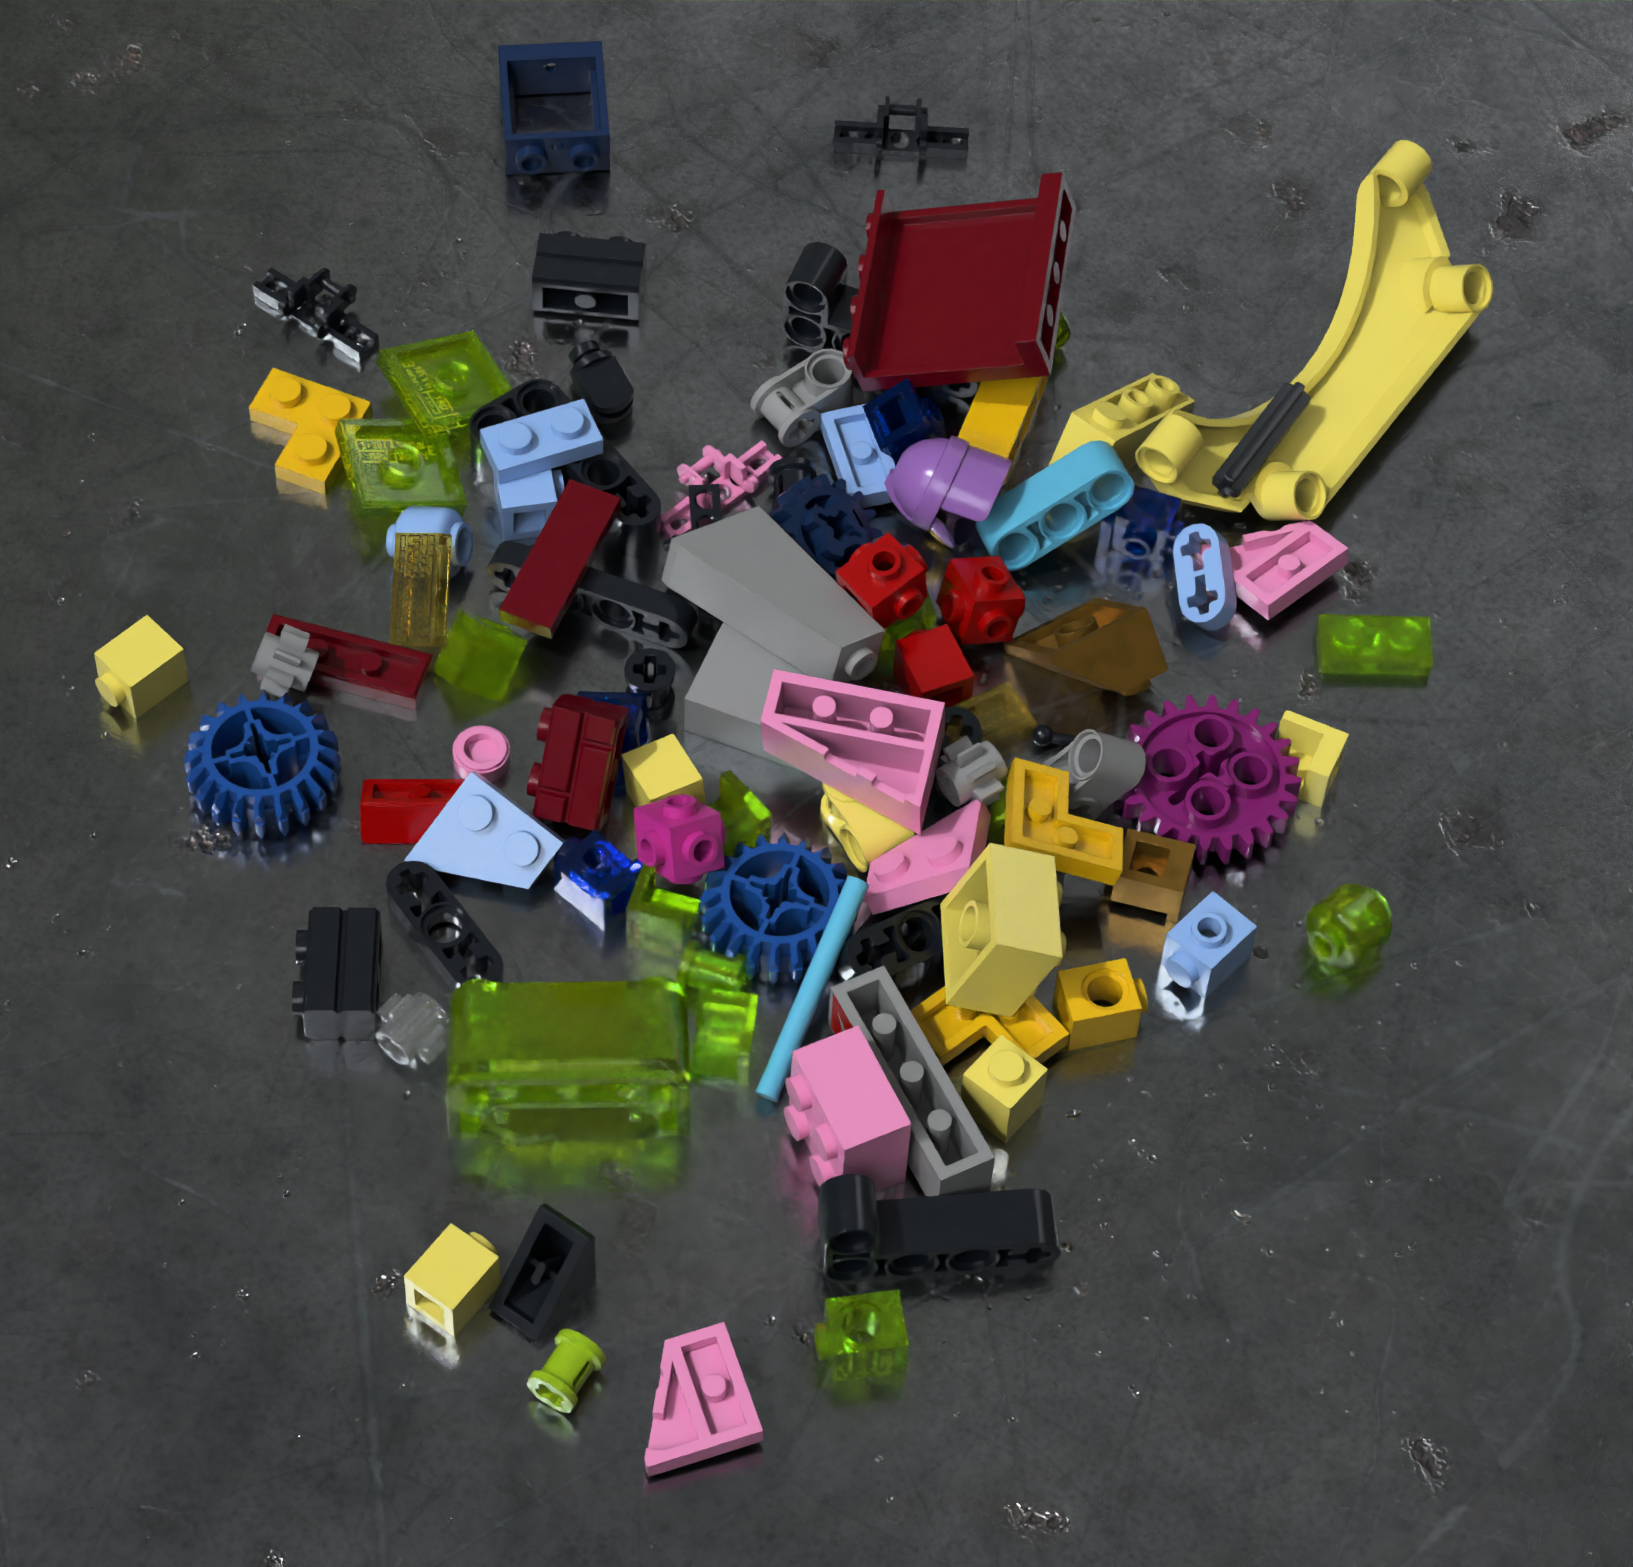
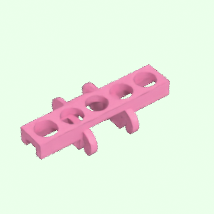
M762 440L738 459L731 453L724 457L720 450L715 449L711 445H706L702 448L703 458L691 467L683 463L677 467L680 483L689 486L705 485V480L700 474L710 466L716 470L720 477L711 484H719V489H725L731 494L728 500L720 501L721 516H723L728 508L748 493H753L759 489V485L768 479L767 471L769 466L783 457L779 454L774 456L769 452L767 444ZM756 459L767 461L757 470L752 469L750 466L752 461ZM730 479H732L733 481H735L739 486L734 485V484L730 481ZM703 493L696 496L699 506L705 510L712 508V496L710 494ZM688 496L661 516V530L670 538L674 535H682L691 531ZM708 518L698 521L699 528L706 526L713 520ZM677 519L688 521L677 530L671 527V523Z

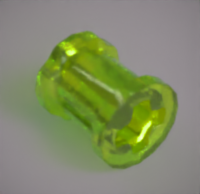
M691 939L679 964L676 989L684 992L690 987L720 996L723 998L724 1004L734 1006L741 994L746 979L747 955L739 953L735 958L702 948L701 941Z

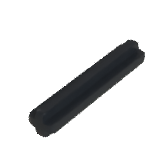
M1295 382L1294 385L1285 383L1212 477V484L1218 489L1219 496L1225 499L1228 496L1235 498L1240 496L1309 405L1311 397L1304 391L1305 386L1302 383Z

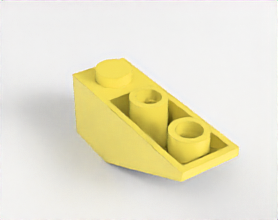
M1151 373L1073 411L1049 465L1083 444L1101 440L1109 443L1116 450L1129 471L1137 463L1135 452L1171 409L1189 412L1193 408L1195 400L1181 392L1180 387L1173 380Z

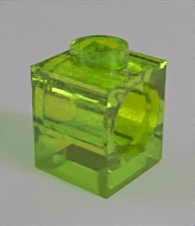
M899 1289L825 1299L823 1322L814 1323V1340L818 1360L829 1359L833 1382L906 1372L909 1341ZM861 1330L872 1335L873 1339L868 1342L859 1343L850 1340L846 1334L851 1331Z

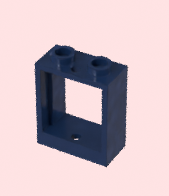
M602 41L499 45V82L506 175L610 170V130ZM554 63L556 65L548 66L547 64ZM591 92L594 130L517 134L514 95Z

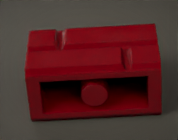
M569 693L562 694L554 702L552 708L545 707L543 709L537 729V741L545 743L542 763L534 762L527 783V795L535 797L533 815L535 817L559 823L567 822L569 825L593 831L602 828L610 817L630 709L603 701L596 702L593 699Z

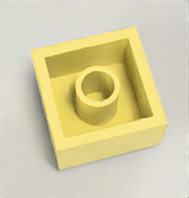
M989 843L941 902L947 1005L1012 1017L1026 999L1035 994L1039 984L1052 969L1061 964L1066 951V936L1060 929L1059 908L1063 891L1062 885L1057 881L1055 856Z

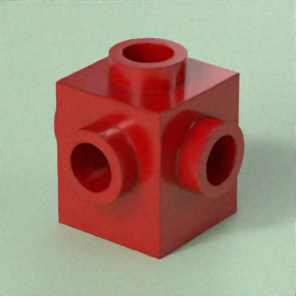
M889 532L874 543L868 542L860 546L851 555L849 561L836 570L837 583L883 629H886L898 619L905 620L914 615L928 597L925 576L928 568L924 559L913 546L907 544L903 547Z
M985 556L949 559L936 603L940 608L944 621L950 625L961 645H979L984 643L1011 642L1018 620L1024 613L1026 598L1022 588L1017 585L1001 557Z

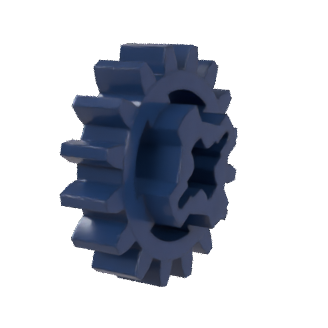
M820 474L812 480L807 476L778 495L776 501L780 507L771 511L769 516L837 582L836 570L841 567H836L835 564L842 560L848 562L851 555L860 546L868 542L873 543V541L882 537V530L871 528L869 520L876 515L875 510L867 509L863 511L859 505L862 501L863 493L858 491L851 496L846 493V480L841 478L830 485L826 474ZM806 504H817L809 510L804 508Z

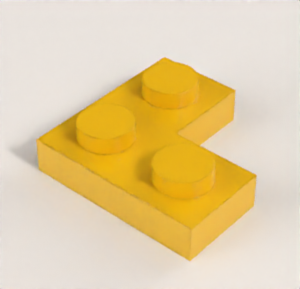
M272 368L250 404L249 412L251 421L292 435L274 464L276 478L326 495L353 449L351 442L358 441L372 417V404L368 400Z
M1015 757L1008 769L1006 784L1004 846L1055 856L1056 871L1115 886L1123 871V828L1068 814L1069 772Z
M944 986L910 1010L942 1066L981 1038L985 1037L992 1044L1000 1035H1003L1042 1064L1068 1045L1070 1035L1064 1026L1034 995L1028 997L1012 1017L947 1005Z

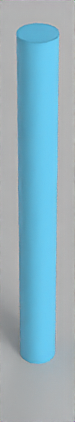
M847 876L755 1091L757 1095L773 1102L778 1101L785 1084V1079L791 1070L792 1051L799 1049L802 1045L869 888V884L859 878Z

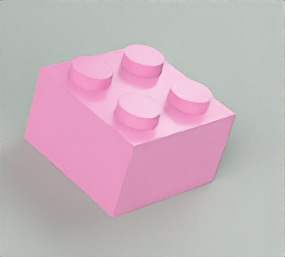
M859 1025L792 1051L791 1076L785 1079L789 1094V1106L784 1107V1116L795 1140L804 1139L812 1153V1156L809 1157V1162L819 1187L830 1178L846 1174H859L869 1177L874 1182L875 1193L904 1182L906 1179L911 1122Z

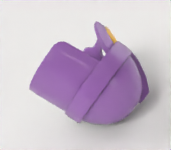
M951 435L949 439H924L910 445L902 453L895 469L891 468L884 482L890 499L911 524L926 532L929 531L941 544L951 548L955 547L953 539L954 527L958 519L966 517L974 521H983L988 517L1012 463V460L969 445L970 442ZM939 508L946 515L945 524L936 517Z

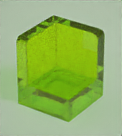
M459 608L434 665V672L454 687L499 702L506 693L528 641L507 625Z
M731 770L719 776V799L709 804L708 807L720 813L726 829L723 854L734 857V849L739 841L751 849L755 848L756 839H758L760 833L771 844L772 813Z
M643 863L626 907L627 944L683 959L700 913V900L656 888V866L648 867Z
M699 987L696 1007V1034L690 1066V1076L693 1079L749 1085L758 1024L759 994Z

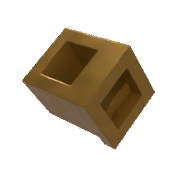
M1128 828L1123 844V871L1115 886H1113L1111 900L1167 914L1166 920L1178 923L1196 845Z

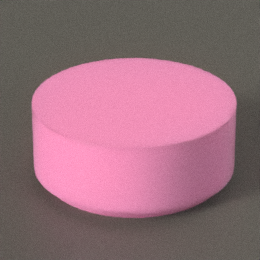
M483 725L473 726L461 732L454 741L452 749L453 764L456 772L463 779H466L472 771H477L492 783L500 779L507 772L510 766V745L506 736L498 729Z

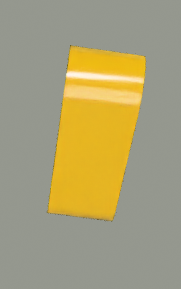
M1048 376L982 381L958 437L970 442L969 445L1012 460L1003 486L1009 477L1041 400Z

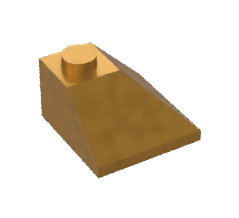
M1094 598L1013 638L1011 642L1003 643L1006 654L1092 686L1118 692L1122 696L1134 695L1148 689L1152 685V678L1169 670L1147 608L1100 598Z

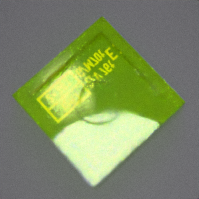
M474 330L380 349L376 360L377 366L425 439L470 430L469 421L475 411L512 390V387Z
M339 419L334 432L358 517H399L401 512L410 506L451 508L463 517L468 504L444 424L431 427L426 419ZM440 419L430 420L431 424L442 423Z

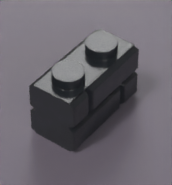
M561 231L556 234L539 233L532 274L533 310L639 320L646 278V243L634 242L623 236H614L609 239L587 238L570 231Z
M313 907L309 910L308 930H297L295 946L296 965H305L304 981H293L292 1014L293 1017H303L305 1037H308L310 1040H337L339 1037H343L345 1040H374L377 1037L383 933L381 913L376 908L349 907L347 910H342L340 907Z

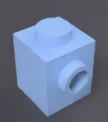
M561 469L545 470L502 484L498 483L493 472L494 491L503 541L538 537L565 489Z
M1212 891L1166 934L1161 964L1177 984L1185 988L1190 987L1205 999L1251 956L1257 926Z

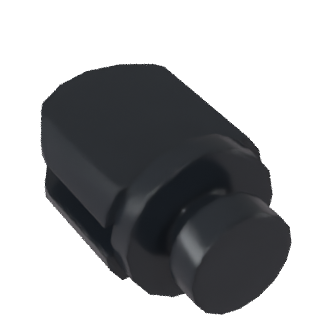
M588 340L575 346L570 351L568 357L573 365L570 371V377L573 381L572 386L580 400H585L595 422L601 424L620 422L632 410L634 385L617 356L613 355L611 351L601 350L594 340Z

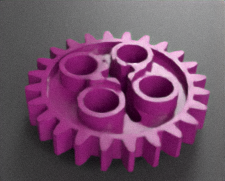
M1211 694L1207 700L1206 707H1198L1192 695H1186L1185 706L1182 710H1178L1172 702L1166 700L1163 705L1162 718L1156 713L1147 710L1144 714L1142 726L1135 724L1130 726L1128 740L1135 741L1142 746L1146 759L1145 770L1140 782L1117 799L1125 801L1124 819L1139 818L1137 831L1146 833L1154 831L1158 836L1195 844L1199 864L1203 865L1208 858L1209 852H1217L1223 864H1228L1231 849L1236 848L1241 855L1248 859L1251 858L1254 841L1265 848H1269L1273 833L1284 834L1289 816H1294L1298 802L1297 797L1302 778L1296 776L1300 762L1299 758L1289 756L1291 740H1275L1278 727L1276 722L1260 727L1257 724L1259 709L1255 708L1245 716L1238 714V700L1233 699L1225 710L1218 708L1216 696ZM1201 743L1213 744V745H1215L1216 747L1204 746V745L1201 744ZM1159 773H1168L1174 775L1175 777H1166L1160 775ZM1247 780L1253 782L1255 785H1248L1242 783L1241 781ZM1205 810L1213 813L1214 815H1204L1199 813L1198 811Z

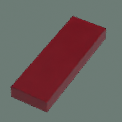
M569 479L499 608V618L501 621L552 639L621 510V497Z
M276 614L272 615L266 629L267 632L280 636L284 625L287 624L310 634L307 648L319 652V656L308 683L417 711L434 668L433 654Z

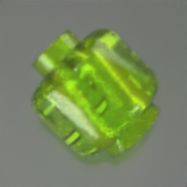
M1354 883L1340 885L1332 890L1310 909L1305 921L1307 939L1312 952L1320 960L1333 967L1345 970L1361 966L1381 950L1390 940L1393 927L1390 907L1385 898L1372 888Z

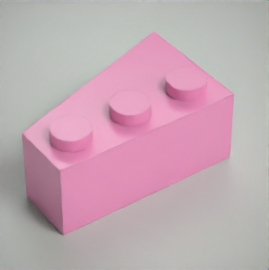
M774 669L761 717L763 750L921 835L945 734V702Z

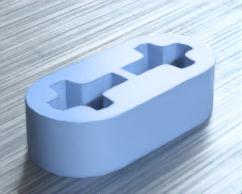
M1202 523L1192 524L1181 531L1173 547L1179 605L1182 614L1198 627L1205 630H1217L1224 627L1232 619L1236 611L1237 600L1230 548L1227 540L1210 526ZM1205 541L1211 548L1203 551L1202 565L1192 557V554L1198 553L1201 548L1200 543ZM1206 588L1217 597V600L1209 604L1208 613L1199 609V605L1207 602Z

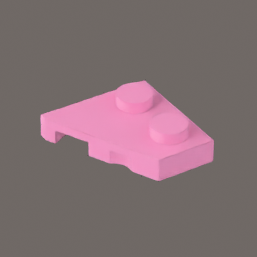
M1311 520L1284 525L1276 531L1263 530L1243 535V545L1230 547L1236 596L1264 618L1270 620L1347 565L1349 548ZM1202 544L1200 551L1194 554V558L1202 565L1203 551L1210 549L1211 546L1209 544Z
M977 799L973 800L921 831V835L916 834L870 862L866 881L869 884V888L864 900L872 914L875 915L949 893L986 848L991 814L985 803H981Z
M725 1322L666 1339L660 1365L659 1387L656 1389L652 1411L653 1421L650 1439L644 1457L648 1477L764 1441L763 1429Z

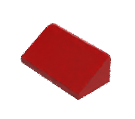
M465 779L363 780L360 802L362 842L367 844H417Z

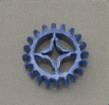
M263 689L259 700L248 702V699L240 692L237 706L231 708L219 701L216 708L217 717L202 715L201 722L199 723L200 731L190 732L188 740L189 751L186 752L184 757L185 772L188 773V776H186L188 791L192 793L193 797H196L197 807L201 810L202 814H212V820L218 828L232 821L233 830L238 836L248 827H255L256 833L263 839L268 827L277 826L278 830L286 836L289 830V822L295 820L307 827L310 820V810L324 813L325 806L327 805L326 796L335 795L338 787L337 776H339L342 767L341 756L337 753L339 751L338 739L334 735V731H329V724L324 714L313 715V708L309 705L308 700L293 707V700L287 692L278 701H271L270 696ZM256 754L260 756L262 762H259V759L256 757ZM264 765L267 766V769L270 771V773L266 772Z
M785 832L778 839V843L769 844L760 833L758 839H756L755 848L751 849L739 841L734 848V857L724 855L725 867L708 872L705 878V890L700 896V911L703 914L701 927L704 935L710 936V947L713 953H725V963L728 965L729 970L746 964L745 974L749 980H752L760 971L768 972V978L772 985H774L780 978V973H789L790 977L798 984L802 978L803 969L809 968L847 879V870L844 862L831 864L832 854L829 852L828 847L813 853L811 852L812 844L808 836L796 846L790 844ZM799 886L813 893L822 905L814 903L815 897L802 892ZM735 911L743 913V919L755 924L758 927V931H755L741 921ZM854 923L851 927L848 937L853 935Z

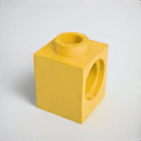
M1126 958L1057 971L1053 1003L1059 1022L1070 1033L1067 1045L1068 1051L1137 1037L1141 1014L1147 1013L1148 1001L1142 980L1140 978H1132ZM1105 1000L1112 1003L1113 1006L1102 1007L1092 1001Z

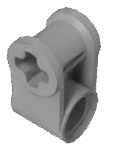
M835 349L816 351L780 376H775L762 384L751 399V411L760 418L765 417L779 431L778 438L784 446L788 448L796 447L810 438L813 433L820 430V413L852 406L853 370H847L845 367L843 352Z
M1086 729L1079 733L1074 741L1057 755L1049 758L1042 765L1069 772L1068 814L1096 820L1104 809L1140 782L1145 770L1146 759L1142 746L1137 742L1100 731Z

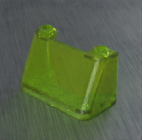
M653 976L643 981L494 983L487 979H471L464 982L462 986L451 992L449 998L446 1059V1107L449 1139L479 1138L481 1122L493 1115H496V1124H509V1109L630 1107V1122H642L643 1112L652 1115L658 1120L660 1136L690 1135L691 1075L688 995L686 990L672 979L663 976Z

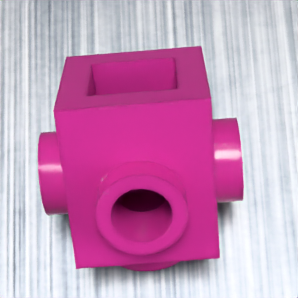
M684 793L633 808L638 863L675 884L697 882L702 879L703 874L725 867L723 845L726 841V829L720 813L697 801L695 797Z

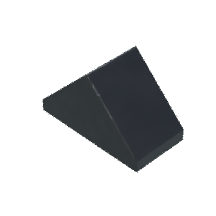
M547 1203L540 1205L488 1308L534 1340L539 1341L543 1339L596 1276L595 1236Z

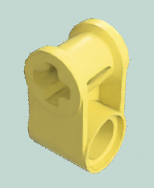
M822 782L825 794L821 799L820 814L823 821L830 827L842 844L852 864L860 872L869 871L870 862L915 836L914 832Z

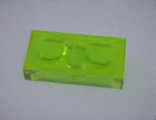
M1318 614L1316 639L1318 671L1320 673L1430 675L1433 666L1430 617Z

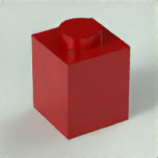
M948 624L929 630L918 629L910 632L904 638L895 641L893 674L904 695L945 702V708L953 706L965 709L971 708L975 676Z

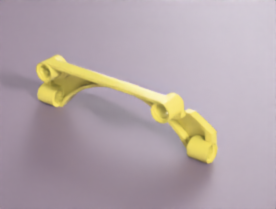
M1409 140L1396 141L1360 184L1356 200L1352 254L1338 308L1317 351L1304 369L1290 383L1294 385L1295 382H1300L1305 386L1304 391L1311 397L1309 405L1240 496L1236 498L1228 496L1226 499L1218 495V489L1212 484V477L1272 399L1251 411L1222 419H1209L1178 409H1171L1135 452L1138 466L1150 478L1164 499L1223 512H1242L1251 502L1257 513L1268 521L1316 519L1322 514L1326 505L1479 314L1488 307L1493 294V281L1489 271L1480 264L1451 265L1448 259L1451 254L1430 195L1423 184V181L1432 171V162L1427 152L1418 144Z

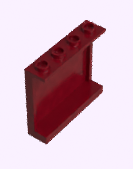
M1063 172L1041 174L1038 198L894 212L886 191L877 190L873 213H869L866 218L868 238L866 253L861 254L858 261L859 291L858 295L853 296L851 299L850 311L853 322L851 334L843 342L845 367L847 370H853L862 391L1051 376L1076 214V205Z

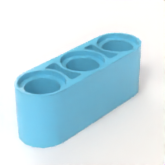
M1101 440L1090 441L996 498L988 517L983 521H976L975 526L989 555L1000 556L1009 571L1019 570L1124 506L1133 494V479L1116 450L1109 443Z

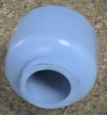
M410 506L401 512L396 524H392L389 527L386 536V549L389 556L394 557L399 570L400 568L403 569V567L399 566H404V576L411 575L410 577L417 578V574H413V572H419L418 578H425V574H420V565H426V571L425 566H421V571L426 572V578L432 579L433 563V579L447 580L455 576L461 567H465L469 563L473 552V533L469 524L465 523L460 514L454 509ZM423 534H428V547H427V536H423V541H422V535H423ZM408 535H421V540H414V543H413V539H420V536H408ZM429 535H435V542H434V536H430V542H429ZM415 541H420V548H414V544H415V547H419V542H415ZM429 544H435V550H434V552H429V551H433V548H434V545H429ZM408 545H413V552H412V547H408V551H409V552H407V546H408ZM426 547H427V555H421V550H422V554H426ZM400 550H406L405 557H399V556H404V551H400ZM407 553H412V554H413L412 560H411V555H407ZM414 557H419V564H413V559L414 563H418V558ZM421 557H427V558H426V564H420V561H421V563H425V558H421ZM407 561H412V568H406Z

